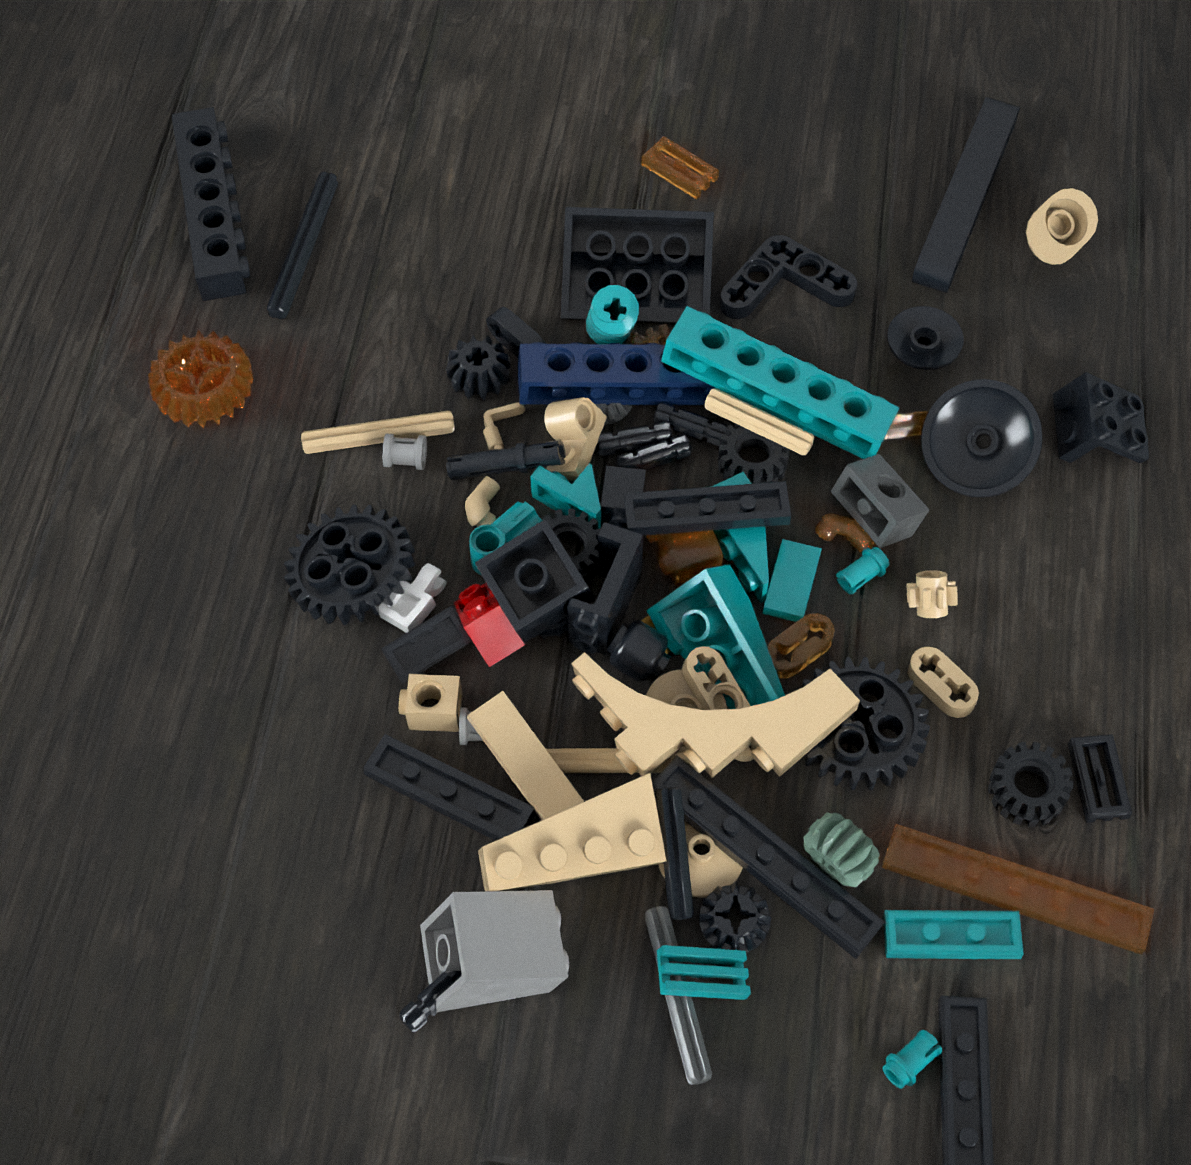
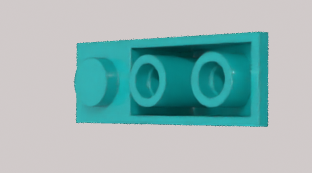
M741 472L712 487L751 484L745 473ZM765 526L712 530L718 538V545L724 558L727 561L732 560L738 568L739 578L743 587L748 592L753 591L760 603L764 602L767 597L769 584Z

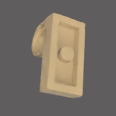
M584 397L552 402L547 406L544 415L545 425L549 434L555 440H562L566 453L564 465L547 466L546 469L550 472L556 471L561 473L569 481H575L590 463L607 418L599 407L589 398Z

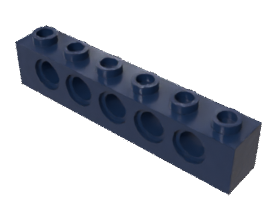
M535 342L520 344L518 382L520 404H550L555 401L584 397L589 398L594 404L610 405V403H621L622 405H659L662 402L670 405H705L707 395L715 387L661 362L665 345L657 343L629 345L620 343L583 344L575 342L570 344H545Z

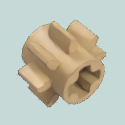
M936 570L918 572L916 574V583H907V602L910 608L917 607V615L920 617H944L948 615V605H958L957 586H955V581H948L946 572Z

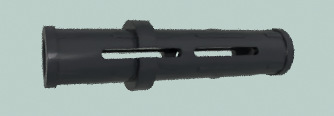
M561 439L537 444H529L524 441L518 442L514 447L450 455L447 457L446 468L448 476L452 481L510 471L530 473L534 468H538V466L564 465L566 453Z

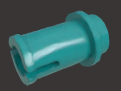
M878 547L866 548L862 551V556L836 574V577H838L837 581L845 592L852 595L875 576L882 577L885 575L886 568L890 565L889 560Z
M920 1030L896 1055L890 1053L886 1057V1064L882 1068L888 1080L900 1089L906 1085L913 1086L916 1083V1075L942 1053V1048L940 1045L933 1048L938 1043L937 1039L928 1031Z

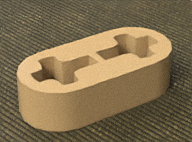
M922 647L915 651L908 667V675L910 680L914 682L913 684L948 716L961 718L969 715L973 711L979 696L978 687L974 681L937 648ZM933 663L936 666L934 672L928 670L923 673L920 670L922 664L927 666ZM962 691L966 694L964 701L958 699L954 702L950 699L952 692L958 694Z

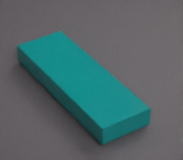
M885 910L883 913L886 958L1021 959L1024 955L1019 911Z

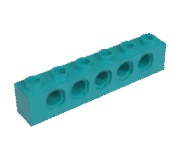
M686 306L668 336L661 362L810 432L862 459L877 454L900 408L889 403L883 397L874 396L852 385L847 380L828 374L809 362H803L782 352L776 346L761 342L740 329L732 328L713 319L707 313L699 312Z

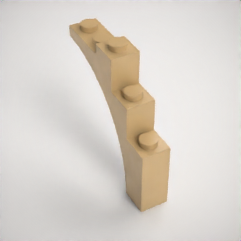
M585 652L571 663L576 675L572 681L578 690L588 700L593 695L604 707L600 714L615 731L621 727L624 731L615 738L616 747L619 750L615 757L630 775L635 771L641 776L653 773L684 746L687 750L682 754L691 767L699 774L705 770L713 778L751 745L754 748L751 751V755L766 772L773 769L780 777L857 710L860 702L841 679L829 669L803 688L771 702L740 709L700 710L670 705L634 691L608 675Z

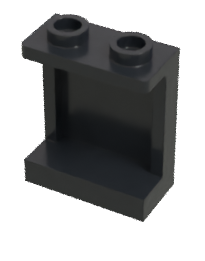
M603 523L598 534L599 576L606 578L594 604L571 598L567 606L569 642L574 644L577 649L589 654L598 652L606 656L609 652L606 650L621 625L642 576V534L609 523Z

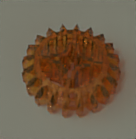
M198 330L195 337L189 338L183 333L181 342L175 343L169 340V350H158V360L151 361L150 369L152 372L148 374V383L151 388L150 393L153 401H156L163 415L168 414L174 423L182 420L188 428L195 421H198V424L204 428L208 420H213L219 425L221 416L227 415L233 418V408H244V398L251 396L252 389L250 385L253 384L254 376L250 369L249 357H246L239 343L233 344L228 335L219 339V336L212 331L207 337H204Z

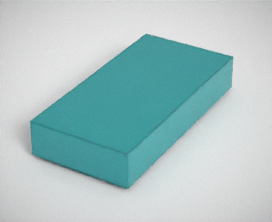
M782 539L763 614L803 623L822 548Z

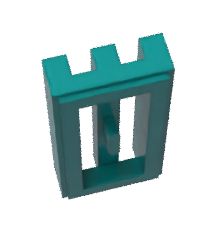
M662 945L657 950L661 995L745 1000L751 995L750 986L746 985L745 982L749 977L748 968H744L743 962L747 960L746 951ZM669 961L731 965V967L669 963ZM670 975L691 976L703 979H733V985L671 981Z

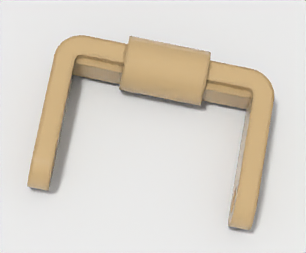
M517 402L490 409L484 413L485 429L483 434L489 450L504 449L498 427L493 422L524 413V404Z

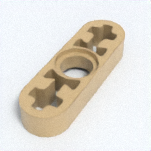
M702 646L690 652L683 663L682 674L692 693L701 704L702 710H716L713 699L717 694L729 695L735 703V709L750 706L724 660L716 650ZM698 660L701 664L709 663L712 668L708 672V676L704 671L697 673L694 670ZM718 679L721 680L722 683L715 685L710 692L705 690L711 681L714 684ZM752 746L751 749L747 747L735 759L741 762L753 760L751 751L754 748Z

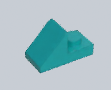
M589 463L573 484L561 473L556 471L550 472L542 466H538L530 476L532 498L555 511L561 509L563 516L568 515V509H575L576 517H579L581 512L584 511L588 514L589 521L593 518L598 521V529H600L601 507L592 465Z

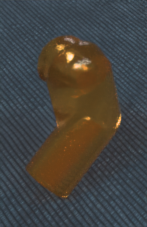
M828 513L821 517L822 521L815 526V532L823 540L831 541L836 534L844 536L861 554L864 549H872L876 544L853 518Z

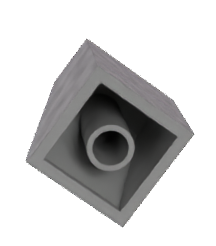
M552 890L452 892L420 925L429 985L443 972L447 974L451 971L462 972V976L436 999V1012L549 993L568 978L569 957L566 950L563 949L560 935L561 914L558 907L555 906Z

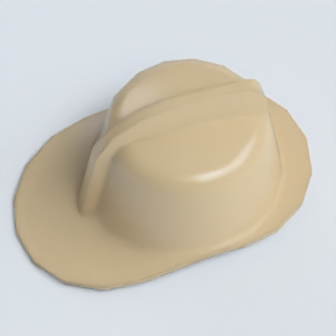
M1073 188L1062 189L1049 197L1033 213L1027 224V240L1034 255L1041 261L1051 265L1063 264L1071 259L1090 240L1096 231L1098 215L1092 199L1083 191Z

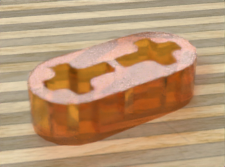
M818 613L808 614L768 644L767 648L779 678H790L828 651L835 633L834 625L828 617ZM809 629L813 632L823 631L821 640L814 636L807 642H804L807 639ZM795 649L790 663L785 659L779 662L776 660L778 651L782 655H786Z

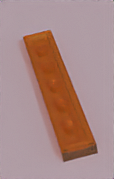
M895 823L882 868L1010 911H1019V914L1141 955L1146 950L1155 909Z

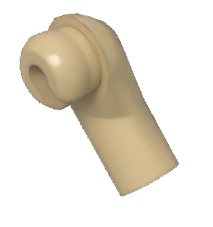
M488 476L484 477L466 499L465 511L471 526L490 525L496 520V516L489 512L490 507L488 503L500 490V486L494 479Z

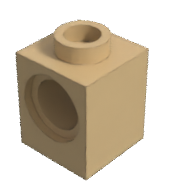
M409 674L407 689H401L399 695V714L406 716L409 730L459 732V717L463 695L460 676ZM427 699L439 700L438 704L433 707L421 706L422 702Z

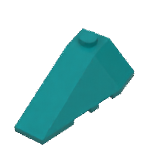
M730 564L704 569L646 610L657 631L667 637V648L675 655L680 654L686 659L692 650L702 646L716 650L724 660L750 706L771 702L785 696L751 601ZM698 660L694 670L698 673L704 671L708 676V672L712 667L709 663L701 664ZM720 679L716 681V685L722 683ZM723 694L726 705L730 709H735L733 699L729 695Z

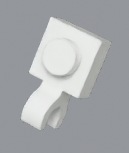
M427 563L411 584L406 581H400L405 591L404 594L392 592L390 598L393 605L388 606L382 602L378 607L380 617L406 633L419 626L436 606L433 597L440 594L447 584L444 579L438 577L441 574V570Z

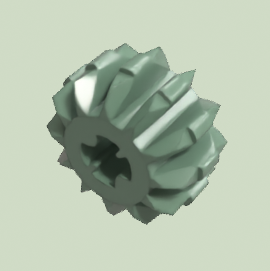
M826 812L821 819H817L809 827L810 831L803 837L805 851L810 854L811 860L816 862L820 869L829 874L832 879L838 880L844 886L857 887L862 881H866L874 872L873 868L879 862L878 857L880 855L878 849L873 845L872 839L867 837L862 829L855 826L850 819H845L838 813Z

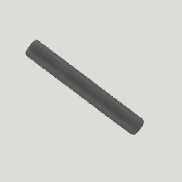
M666 906L654 907L645 912V921L657 967V950L662 945L678 946L669 910ZM669 961V963L683 964V962ZM670 975L671 981L688 982L686 976ZM665 995L687 1082L690 1085L705 1083L711 1080L712 1071L692 997Z

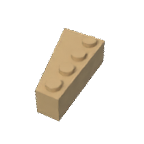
M648 773L481 847L478 850L484 890L511 891L648 867L666 862L651 774Z

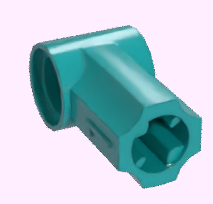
M518 501L492 524L481 525L472 531L469 538L472 568L476 573L481 575L475 562L542 521L531 505L526 501L524 503Z

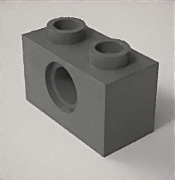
M880 454L846 465L831 490V493L879 548L913 536L929 512V508Z

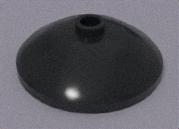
M990 379L967 381L946 391L929 410L922 430L923 455L933 475L950 490L975 498L998 496L1022 483L1034 469L1041 453L1043 441L1039 416L1028 398L1016 388ZM981 436H989L991 438V445L986 449H981L977 446V441Z

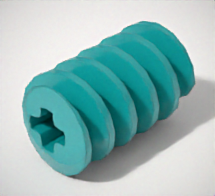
M608 285L600 289L593 297L586 319V331L596 344H622L630 336L639 315V303L635 295L623 286ZM610 314L614 315V320L610 319Z

